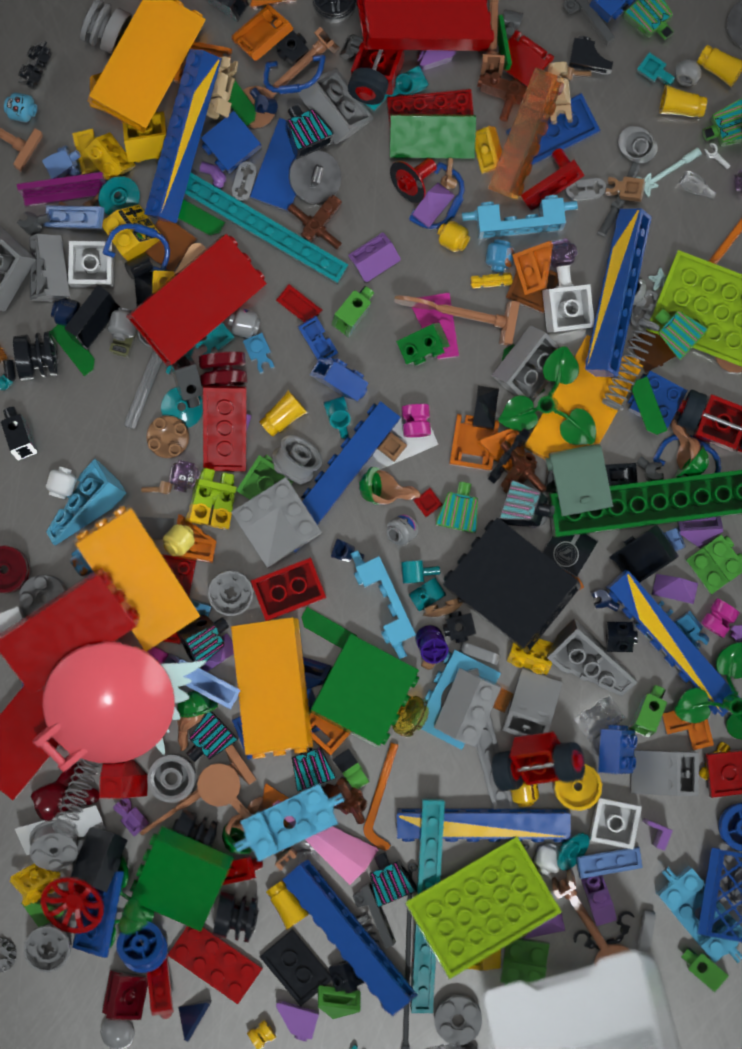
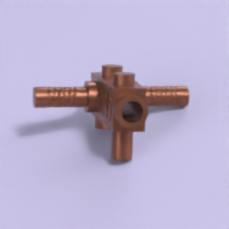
M493 72L492 75L488 73L485 76L480 75L477 87L481 88V92L504 99L505 104L499 118L503 122L508 121L512 106L515 104L520 105L521 102L525 103L529 93L528 90H525L526 86H523L517 79L513 78V80L509 81L500 78L498 72Z
M335 195L329 197L313 217L305 214L293 203L289 206L287 210L303 222L304 229L301 236L307 241L311 242L317 236L318 238L322 237L336 250L342 245L338 239L326 231L327 228L325 227L342 204V201Z
M504 441L500 447L504 452H507L511 445ZM513 450L512 457L510 458L513 466L501 483L503 491L508 494L512 480L521 484L529 480L538 491L543 493L547 487L535 474L534 469H536L538 463L535 456L528 452L523 456L518 455Z
M343 777L337 781L335 786L327 783L325 787H321L329 799L341 793L342 797L335 801L343 798L344 802L333 806V808L341 810L346 815L352 813L357 824L365 822L361 812L366 809L367 801L359 789L352 788L349 790L347 786L348 781Z

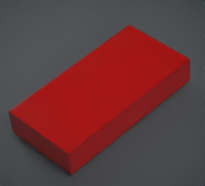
M290 284L287 285L276 299V302L302 322L307 321L313 316L318 317L322 312L321 308Z

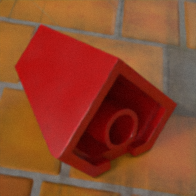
M133 759L120 763H103L100 774L99 798L122 799L148 796V774Z

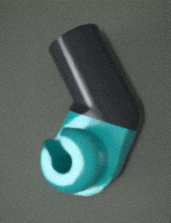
M13 360L3 361L4 374L0 377V390L8 389L16 379Z

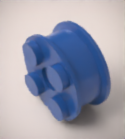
M736 803L726 808L718 824L719 833L723 841L738 851H742V803Z
M147 921V925L132 934L125 935L120 932L116 943L119 957L130 970L137 973H148L157 969L165 960L168 951L167 941L160 929Z

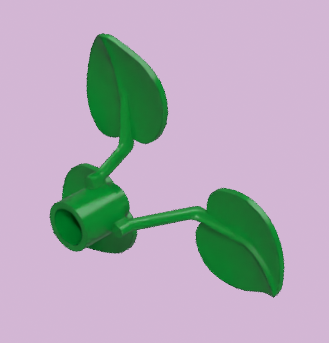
M567 346L556 349L547 358L543 367L545 379L552 382L556 381L548 396L540 398L536 408H534V403L530 398L521 395L515 396L506 404L498 421L513 430L522 431L524 427L530 430L538 423V416L535 412L539 410L542 413L554 412L566 418L560 426L561 436L565 441L574 445L593 444L596 439V425L590 413L584 409L577 408L569 416L557 409L558 402L553 397L559 383L570 384L576 380L579 374V364Z
M737 642L724 648L716 660V669L718 673L727 675L726 680L732 694L727 695L723 703L708 701L707 693L700 688L688 689L680 697L675 707V714L683 721L700 723L710 716V705L725 708L732 713L726 721L727 732L732 737L742 740V699L738 697L739 693L735 690L731 681V677L735 679L742 678V642Z
M124 855L120 858L121 863L118 870L124 872L120 895L128 901L124 906L121 919H115L109 949L115 942L116 924L119 923V929L122 934L129 935L147 925V921L152 922L154 918V911L141 906L137 899L131 898L122 891V888L126 887L128 882V867Z

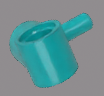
M417 66L405 73L399 74L395 81L394 92L392 95L388 94V96L395 97L400 93L413 95L427 88L429 83L421 67Z
M344 396L323 402L331 426L339 430L342 439L349 437L347 426L351 421V417Z
M423 560L401 562L403 584L424 582V576L440 575L441 573L440 566L423 567Z
M434 577L408 595L420 612L446 596V593L436 577Z

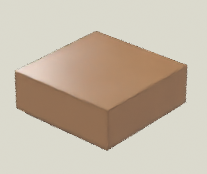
M390 432L378 447V450L395 462L407 447V444Z

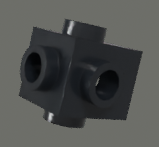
M293 30L276 44L278 56L283 61L287 60L292 67L309 52V49L305 45L307 43L305 38L300 33L296 34Z
M461 611L450 613L449 618L445 619L446 624L442 625L445 637L449 636L450 640H455L456 643L468 641V636L476 634L471 613L463 615ZM458 623L462 625V629L460 631H456L455 626Z
M607 622V652H633V645L638 642V632L634 631L633 622Z
M343 960L328 967L336 992L345 991V994L352 993L358 990L357 986L365 983L355 974L354 968L348 961Z

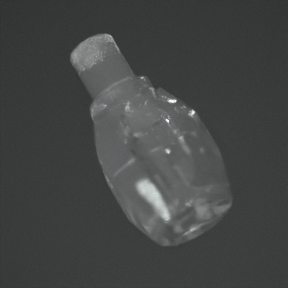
M686 171L680 178V185L689 193L705 195L711 200L715 197L716 192L708 188L705 180L697 173Z

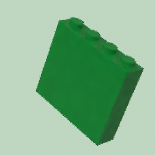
M350 634L309 712L378 748L381 744L385 745L389 739L390 733H388L391 725H396L400 717L397 713L401 706L405 707L410 696L407 693L410 687L414 688L420 678L417 676L419 670Z
M161 826L159 833H153L149 842L152 849L147 848L142 860L146 862L145 865L140 864L136 873L139 879H134L129 890L133 892L131 898L137 899L140 905L201 932L234 857Z

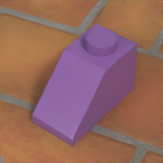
M278 1000L276 1008L290 1033L295 1035L294 1038L301 1041L312 1040L319 1011Z

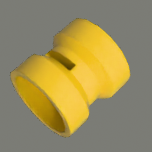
M266 1020L259 1023V1027L256 1029H251L247 1032L249 1039L257 1049H262L266 1042L277 1038Z

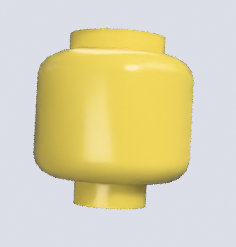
M175 524L163 536V547L166 552L172 556H183L195 543L193 530L187 525Z

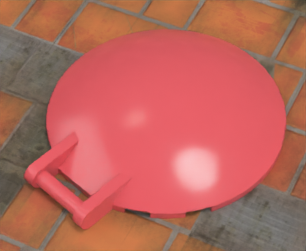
M112 641L92 646H83L62 659L49 676L43 696V711L48 727L34 738L33 743L37 747H41L58 764V768L62 772L70 768L80 758L105 764L120 763L137 758L152 749L162 739L170 726L175 706L171 680L163 666L152 655L136 646L131 647L123 645L121 642ZM53 737L69 755L64 758L47 742L49 738Z

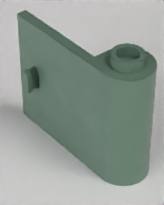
M600 443L549 453V458H545L547 470H551L552 474H554L562 516L613 507Z

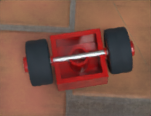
M364 41L361 42L359 52L351 69V78L347 88L349 94L357 101L369 105L381 103L386 94L392 95L396 86V78L404 64V50H365Z
M691 389L686 399L682 400L678 412H680L677 425L691 431L695 430L693 437L732 452L737 449L741 439L739 448L742 450V406L715 395L707 396Z
M554 731L515 737L511 751L496 753L492 759L493 780L501 791L517 790L521 788L523 781L526 785L555 781L564 783L579 781L585 773V760L580 745L577 742L560 743Z

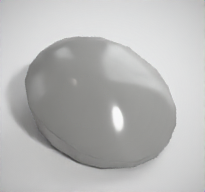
M630 126L619 135V149L629 160L636 163H646L656 155L658 148L656 139L647 130L637 126Z

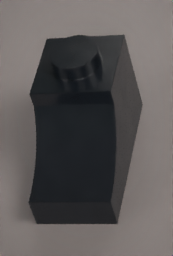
M586 36L574 38L568 67L610 75L613 62L603 58L597 52L595 41H591V38Z
M636 463L605 465L609 486L638 483Z

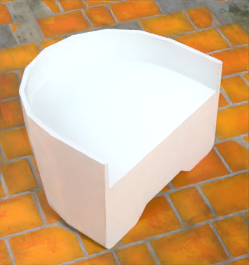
M629 951L598 960L596 965L531 983L520 981L487 991L484 996L494 1049H681L658 966L651 956L639 952Z

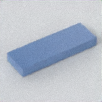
M46 205L45 214L48 213L50 215L51 221L44 223V227L102 229L104 208L101 206Z
M639 846L633 849L624 848L576 857L580 879L643 868Z

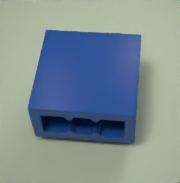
M234 111L229 114L228 118H224L201 137L202 149L208 156L212 154L217 159L214 162L222 172L226 170L228 174L232 173L242 162H245L262 148L258 139Z
M330 356L328 359L320 357L310 373V376L341 396L355 401L363 398L367 391L366 387L369 384L363 380V374L354 369L347 368L346 363Z
M649 371L647 375L643 373L640 379L648 377L665 425L668 428L688 390L652 371ZM631 394L627 402L630 405L628 410L641 417L634 396Z
M608 725V729H601L599 773H633L636 767L634 748L637 747L638 742L637 735H635L636 730H628L626 725Z

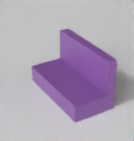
M383 232L348 255L365 282L370 281L401 260L392 242Z
M644 818L643 822L658 829L652 845L665 851L673 830Z

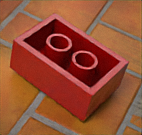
M311 558L251 580L266 621L326 599Z

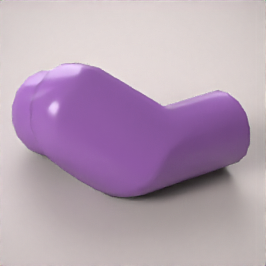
M202 161L199 171L210 174L214 180L213 186L222 188L226 182L224 173L217 165Z

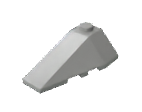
M575 619L558 634L547 654V658L561 671L574 674L584 681L588 680L620 696H623L637 683V680L607 652V649Z

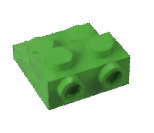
M259 455L236 491L251 500L284 479L285 476L274 470V464L270 456L265 455L263 458ZM288 479V481L292 485L294 481Z
M722 534L685 560L710 595L742 573V554H736L732 549L734 547L732 540L728 536L723 537Z
M518 938L506 945L500 982L504 983L505 986L520 981L531 983L545 979L550 944Z

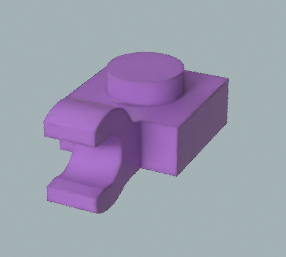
M122 798L120 800L121 804L117 802L113 808L123 817L120 821L135 837L149 822L136 807L131 809L129 798Z

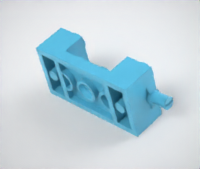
M558 195L545 196L544 200H541L539 206L540 217H538V214L526 215V219H517L516 216L506 217L504 221H501L499 204L494 205V202H483L481 206H477V210H474V212H462V221L475 220L477 222L478 239L563 230L566 224L565 211L577 210L578 206L577 201L564 202L563 198H558Z
M359 550L351 553L357 570L354 576L358 584H363L365 588L381 581L382 584L378 587L383 597L388 596L391 604L388 605L392 617L397 616L398 620L383 626L385 631H382L381 634L386 644L391 643L399 659L406 657L402 641L416 635L380 557L365 563Z
M320 784L240 821L245 831V839L234 843V846L237 847L244 844L236 848L237 852L250 846L255 852L258 861H261L338 824L333 814V806L344 802V799L341 798L335 801L342 797L341 793L329 799L324 794ZM287 816H292L296 820V825L292 829H287L283 825V820Z
M690 866L677 876L669 867L665 868L667 872L663 870L661 873L668 879L669 883L656 893L714 963L727 954H730L736 963H739L738 957L742 960L741 953L736 949L739 942L697 934L700 919L695 917V910L702 907L706 885ZM718 901L716 908L723 914L727 910ZM715 912L714 919H716L719 916L717 912ZM729 913L723 916L730 927L737 923ZM719 919L713 924L712 932L721 934L728 927L722 919ZM738 925L732 930L737 937L742 938V927ZM730 931L727 934H725L733 936V934Z

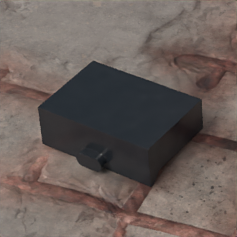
M97 285L64 329L74 342L88 350L109 323L112 312L118 310L120 306L115 302L110 292Z
M655 525L636 539L634 536L628 538L623 542L625 546L609 558L616 562L622 572L624 570L629 571L640 583L673 562L679 555L658 525Z
M90 827L70 877L83 880L93 888L107 893L114 873L120 866V858L127 839L112 832Z

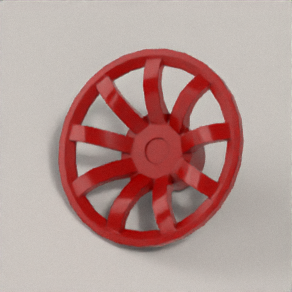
M61 877L51 881L41 894L40 901L44 915L54 926L65 932L86 933L97 927L102 920L104 914L103 901L96 889L83 880L73 877ZM68 882V891L60 889L57 884ZM53 888L61 896L49 897L47 894ZM90 892L95 896L97 902L88 901ZM47 902L52 904L62 903L52 911H49L47 907ZM88 908H99L98 916H93L88 911ZM67 909L68 911L62 923L53 917ZM72 913H75L78 928L67 926ZM82 913L88 920L92 922L90 925H83L81 917Z

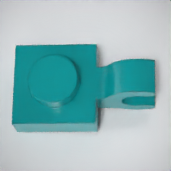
M650 52L637 68L638 73L653 83L658 78L664 85L671 86L675 79L673 75L664 70L667 64Z

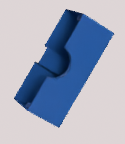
M313 316L297 326L317 361L320 357L334 351L332 354L324 358L328 359L329 356L332 357L338 353L330 338H324L322 335L325 330L317 316Z

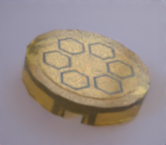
M418 696L409 697L405 707L401 706L397 713L400 717L396 725H392L395 733L402 737H411L416 729L419 731L424 726L429 714V708L426 706L427 702Z

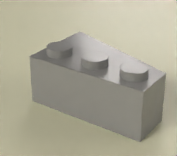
M35 234L29 237V252L36 258L30 269V301L55 302L70 296L63 252L64 245L61 235Z

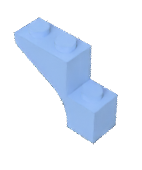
M169 653L164 664L190 662ZM201 668L184 676L192 680V682L186 684L187 687L229 709L232 708L240 692V689Z

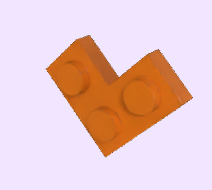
M675 710L663 713L662 719L667 735L687 730L692 750L714 746L708 719L700 723H690L680 719L675 714Z

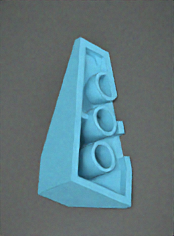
M96 459L80 474L77 479L80 483L71 496H67L69 498L68 503L64 509H60L46 531L52 544L55 546L111 510L126 494L120 481Z

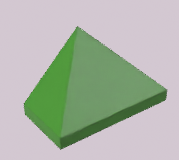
M41 901L30 903L27 906L23 905L38 927L50 922L42 911ZM47 903L49 911H52L59 907ZM66 909L53 917L56 919L66 913Z
M318 986V1008L332 1019L359 1013L361 1011V991L357 990L345 994V991L336 992L334 987Z

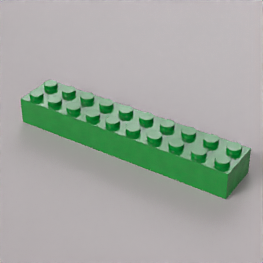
M742 470L609 486L613 507L562 516L558 494L548 495V504L555 507V513L550 518L553 538L742 514Z

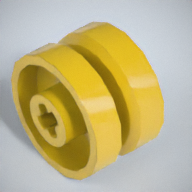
M585 764V773L581 780L567 783L555 781L553 782V791L555 797L562 805L571 810L582 811L591 808L597 803L602 794V782L595 769ZM579 782V784L582 785L581 790L577 789L576 791L574 789L575 783Z

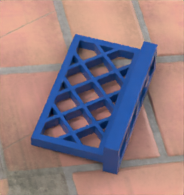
M711 848L698 935L742 942V938L737 937L732 930L742 923V916L736 909V907L742 904V900L733 905L727 896L736 888L742 894V890L739 887L742 885V881L737 884L730 874L740 866L742 867V862L738 859L742 858V853ZM725 855L733 856L739 864L728 871L723 864ZM722 869L726 871L724 875H722ZM729 876L735 886L724 892L720 887V882L723 878ZM719 889L722 892L720 897H718ZM725 897L732 907L721 914L716 906L717 902ZM734 909L741 920L730 927L723 916ZM715 912H717L719 915L716 919H714ZM722 919L728 929L721 934L713 933V924ZM730 931L733 934V936L725 934H727Z

